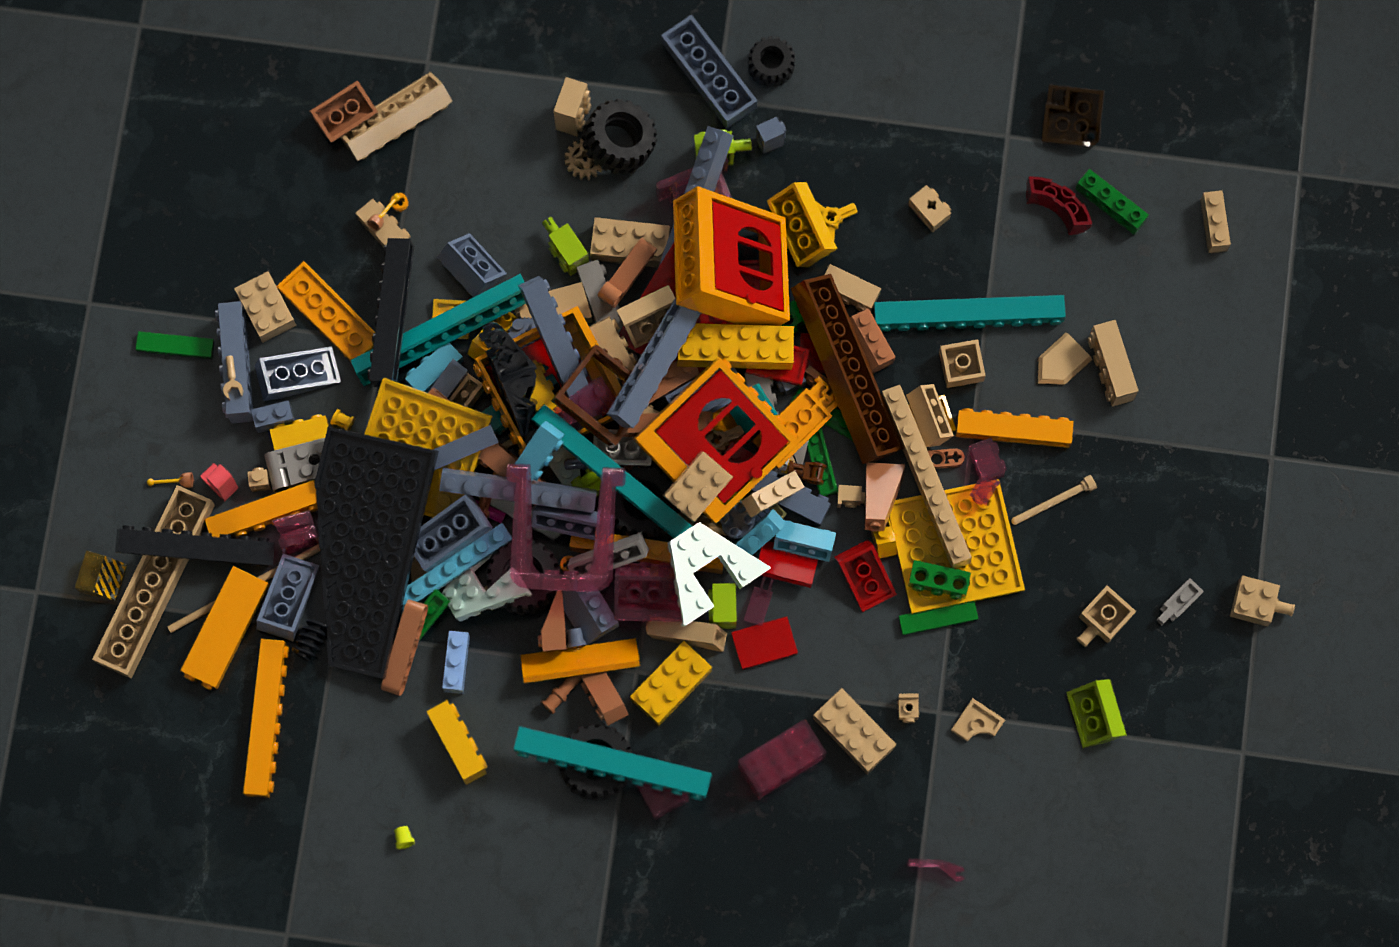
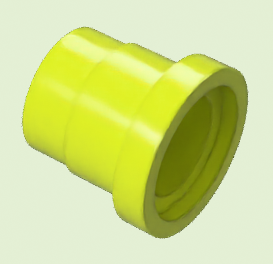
M402 826L394 830L396 849H406L415 844L408 826Z

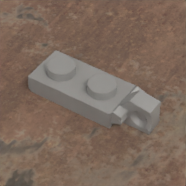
M1189 578L1163 604V607L1160 609L1163 614L1156 621L1161 626L1168 619L1173 622L1204 591Z

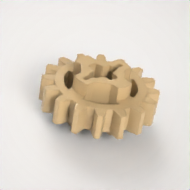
M580 139V144L574 141V147H568L570 153H565V158H567L565 165H568V172L573 171V177L580 175V180H582L586 176L590 180V175L597 177L596 171L602 172V167L595 165L591 168L594 160L588 158L586 154L587 149L585 150L582 144L584 141Z

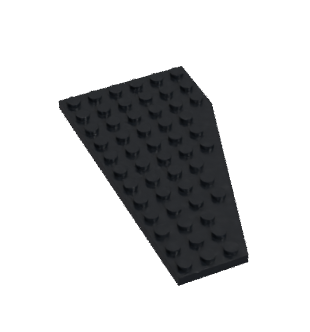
M333 427L327 428L316 474L315 488L318 507L319 549H321L323 573V602L326 613V625L328 626V641H326L328 666L382 679L386 678L389 658L394 644L439 451Z

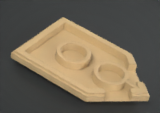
M1065 333L1038 357V384L1065 385L1092 361L1091 356L1068 333Z

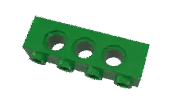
M1091 169L1077 183L1075 190L1133 235L1146 222L1149 216L1148 213Z

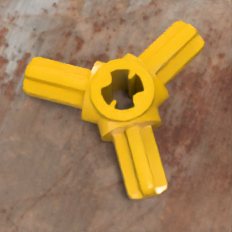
M816 202L833 240L835 238V230L838 229L839 224L843 223V219L858 212L854 203L838 209L837 207L830 208L828 206L825 208ZM828 216L834 217V221L827 220Z

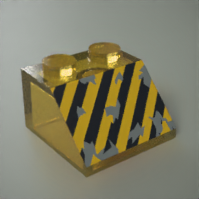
M86 551L75 588L81 593L116 601L127 564L105 555Z

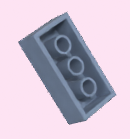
M464 495L421 526L414 556L422 569L429 572L483 536L493 527L474 497Z

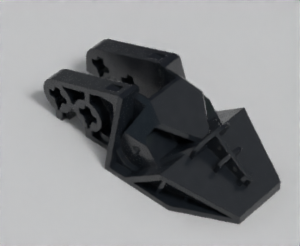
M490 322L483 327V332L479 333V337L485 343L487 349L491 348L485 351L492 368V374L505 407L524 440L528 436L531 418L537 404V400L531 398L536 384L535 369L537 367L500 324Z

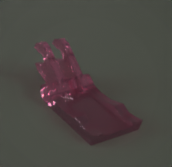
M763 576L760 588L754 587L744 617V621L760 626L763 625L773 594L771 592L774 582L773 578H771L768 590L763 589L766 580L765 576Z
M909 859L907 862L908 866H917L919 868L925 866L939 867L958 882L965 879L964 876L956 875L958 871H965L962 866L945 860Z

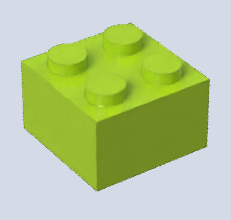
M736 583L712 584V589H709L708 596L714 607L709 609V624H716L721 629H736Z

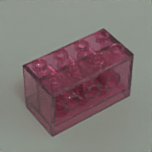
M643 561L639 564L629 563L616 568L614 620L682 622L680 607H678L677 603L679 599L674 585V568L671 567L669 562L651 564L650 562Z
M805 719L739 759L738 768L759 800L823 761L826 751Z

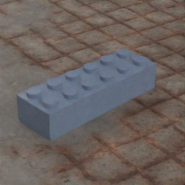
M692 15L661 35L663 46L726 129L757 109V99Z
M241 301L218 303V310H215V316L220 327L217 328V338L221 344L218 347V355L222 361V365H219L220 376H222L224 383H221V393L224 395V385L230 381L227 374V356H233L235 381H238L243 387V396H241L239 389L234 388L228 393L230 400L224 395L225 402H222L223 413H225L226 418H229L231 424L254 421L251 411L253 409L246 311Z

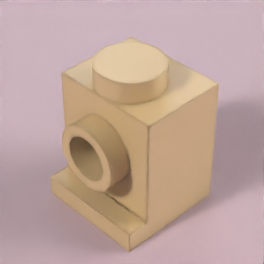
M254 468L248 472L249 488L252 492L271 490L267 469Z
M838 486L837 508H841L842 504L848 508H855L857 505L865 503V492H862V486Z
M919 694L898 695V720H903V723H914L915 720H918ZM911 705L913 709L911 711H907L905 709V706Z

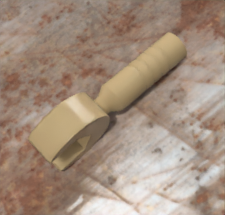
M227 356V374L230 381L224 385L223 392L226 398L230 400L228 393L234 388L239 389L241 396H243V387L238 381H235L233 356Z

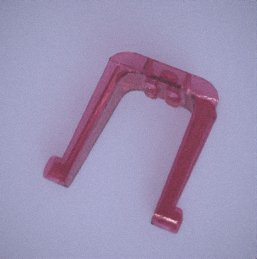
M508 464L506 478L509 482L516 483L510 577L513 582L522 588L595 592L608 587L613 581L616 487L625 485V468L603 467L593 562L590 570L583 575H579V571H564V575H560L558 570H545L544 573H540L533 565L531 465Z

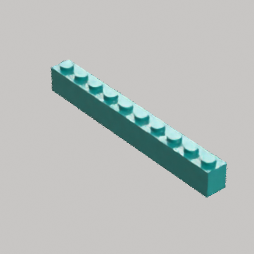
M521 274L403 333L399 368L526 304L518 285L525 282ZM373 349L351 360L363 386L371 383L368 380V370L371 369L370 352Z
M1064 295L874 302L873 307L874 319L882 332L896 328L899 331H906L909 328L927 330L928 327L946 329L948 326L962 329L966 328V326L983 328L985 325L1003 327L1004 324H1012V326L1018 327L1031 323L1032 326H1039L1042 323L1059 325L1061 322H1064L1066 317Z
M520 726L514 745V752L522 758L533 756L537 757L536 760L539 762L548 763L549 760L556 762V766L564 768L570 765L574 766L576 771L586 772V770L594 771V775L605 777L607 774L613 776V779L617 781L631 780L632 784L637 786L648 784L652 785L651 788L654 790L663 791V788L671 790L670 793L682 796V793L689 794L690 798L695 800L706 799L712 773Z

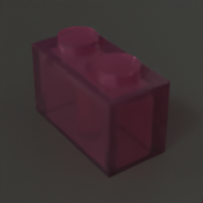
M992 438L969 446L968 450L981 483L1004 477L1007 468L1004 460H1000L998 453H1000L999 447L996 442L993 443Z

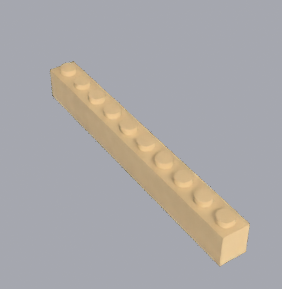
M900 385L882 391V398L902 443L903 452L950 566L953 569L968 565L971 563V554Z

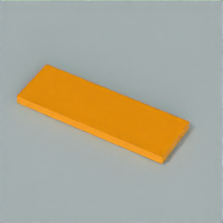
M305 261L276 286L350 362L352 359L374 348L372 336L375 331Z
M636 638L521 655L524 683L640 666Z

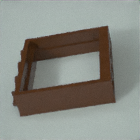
M595 344L555 394L551 402L612 449L618 444L629 428L621 426L614 435L564 395L592 357L597 359L624 382L627 381L632 370L626 369L618 358L611 357L605 348L602 349Z

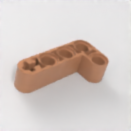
M641 238L610 281H607L600 289L598 297L612 308H615L652 259L657 248L644 238Z

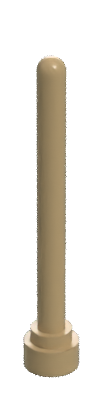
M1088 475L1083 478L1081 484L1013 517L1011 520L1012 524L1017 525L1082 491L1091 492L1097 489L1093 477Z

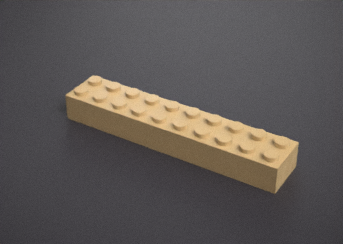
M177 485L154 532H161L162 529H172L173 533L181 534V531H192L193 535L200 536V532L203 531L206 525L205 519L210 517L215 504L211 499ZM142 556L92 659L95 663L128 678H132L189 559Z

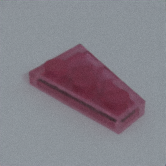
M601 376L569 397L571 401L591 417L608 413L615 401V397ZM558 406L553 408L554 412L568 424L577 422Z

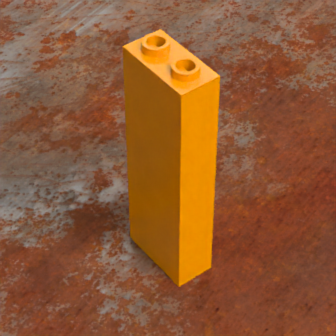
M232 567L180 670L185 673L183 677L193 682L197 679L202 682L201 686L212 690L213 687L218 689L269 587L268 582L237 567Z

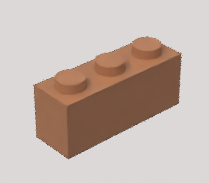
M605 671L581 675L583 680L581 686L585 694L590 693L589 701L593 707L597 706L598 709L595 711L600 720L604 719L607 725H610L629 715Z

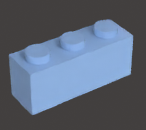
M449 631L442 687L444 692L464 693L470 640L469 633Z

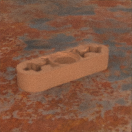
M956 448L928 451L930 458L933 455H939L942 458L940 464L933 463L935 469L959 467L963 464L965 458L964 453ZM944 454H948L947 458L953 457V454H957V457L961 458L958 459V462H954V459H948V464H945Z

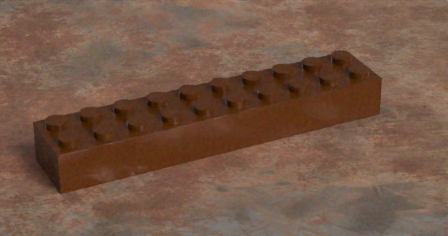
M832 274L806 279L792 287V294L862 464L889 457L904 449Z

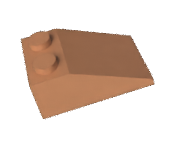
M562 590L557 591L541 635H538V645L543 648V651L567 649Z

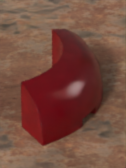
M1034 176L1028 177L1026 185L1027 204H1038L1055 212L1064 222L1069 235L1083 233L1092 226L1087 208L1075 197L1076 194L1064 185L1062 187L1052 182L1051 179Z

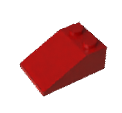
M869 540L834 556L862 612L897 595L874 545Z

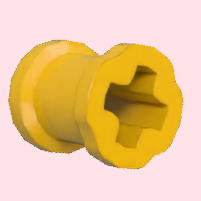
M337 409L330 424H336L346 431H350L355 417H349Z

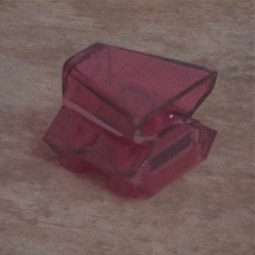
M310 510L272 520L280 534L278 542L284 554H292L301 549L319 544L318 531Z

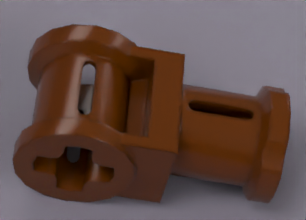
M790 460L787 474L796 471L797 475L802 478L801 481L813 485H823L824 481L822 479L826 465L818 462H805L803 465L793 463Z

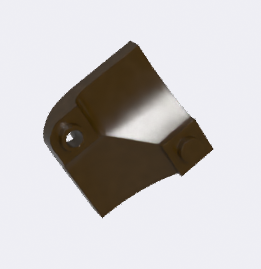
M1049 85L1042 141L1082 146L1096 145L1101 137L1105 91ZM1089 133L1094 134L1093 140L1088 138Z

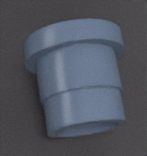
M581 628L567 630V648L586 645Z

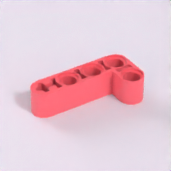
M213 463L200 475L201 479L224 501L239 489L232 475L221 464L217 466Z

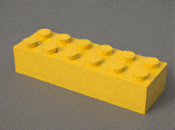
M696 323L695 327L688 334L686 342L677 353V366L707 367L716 358H725L731 364V368L792 370L794 363V326Z

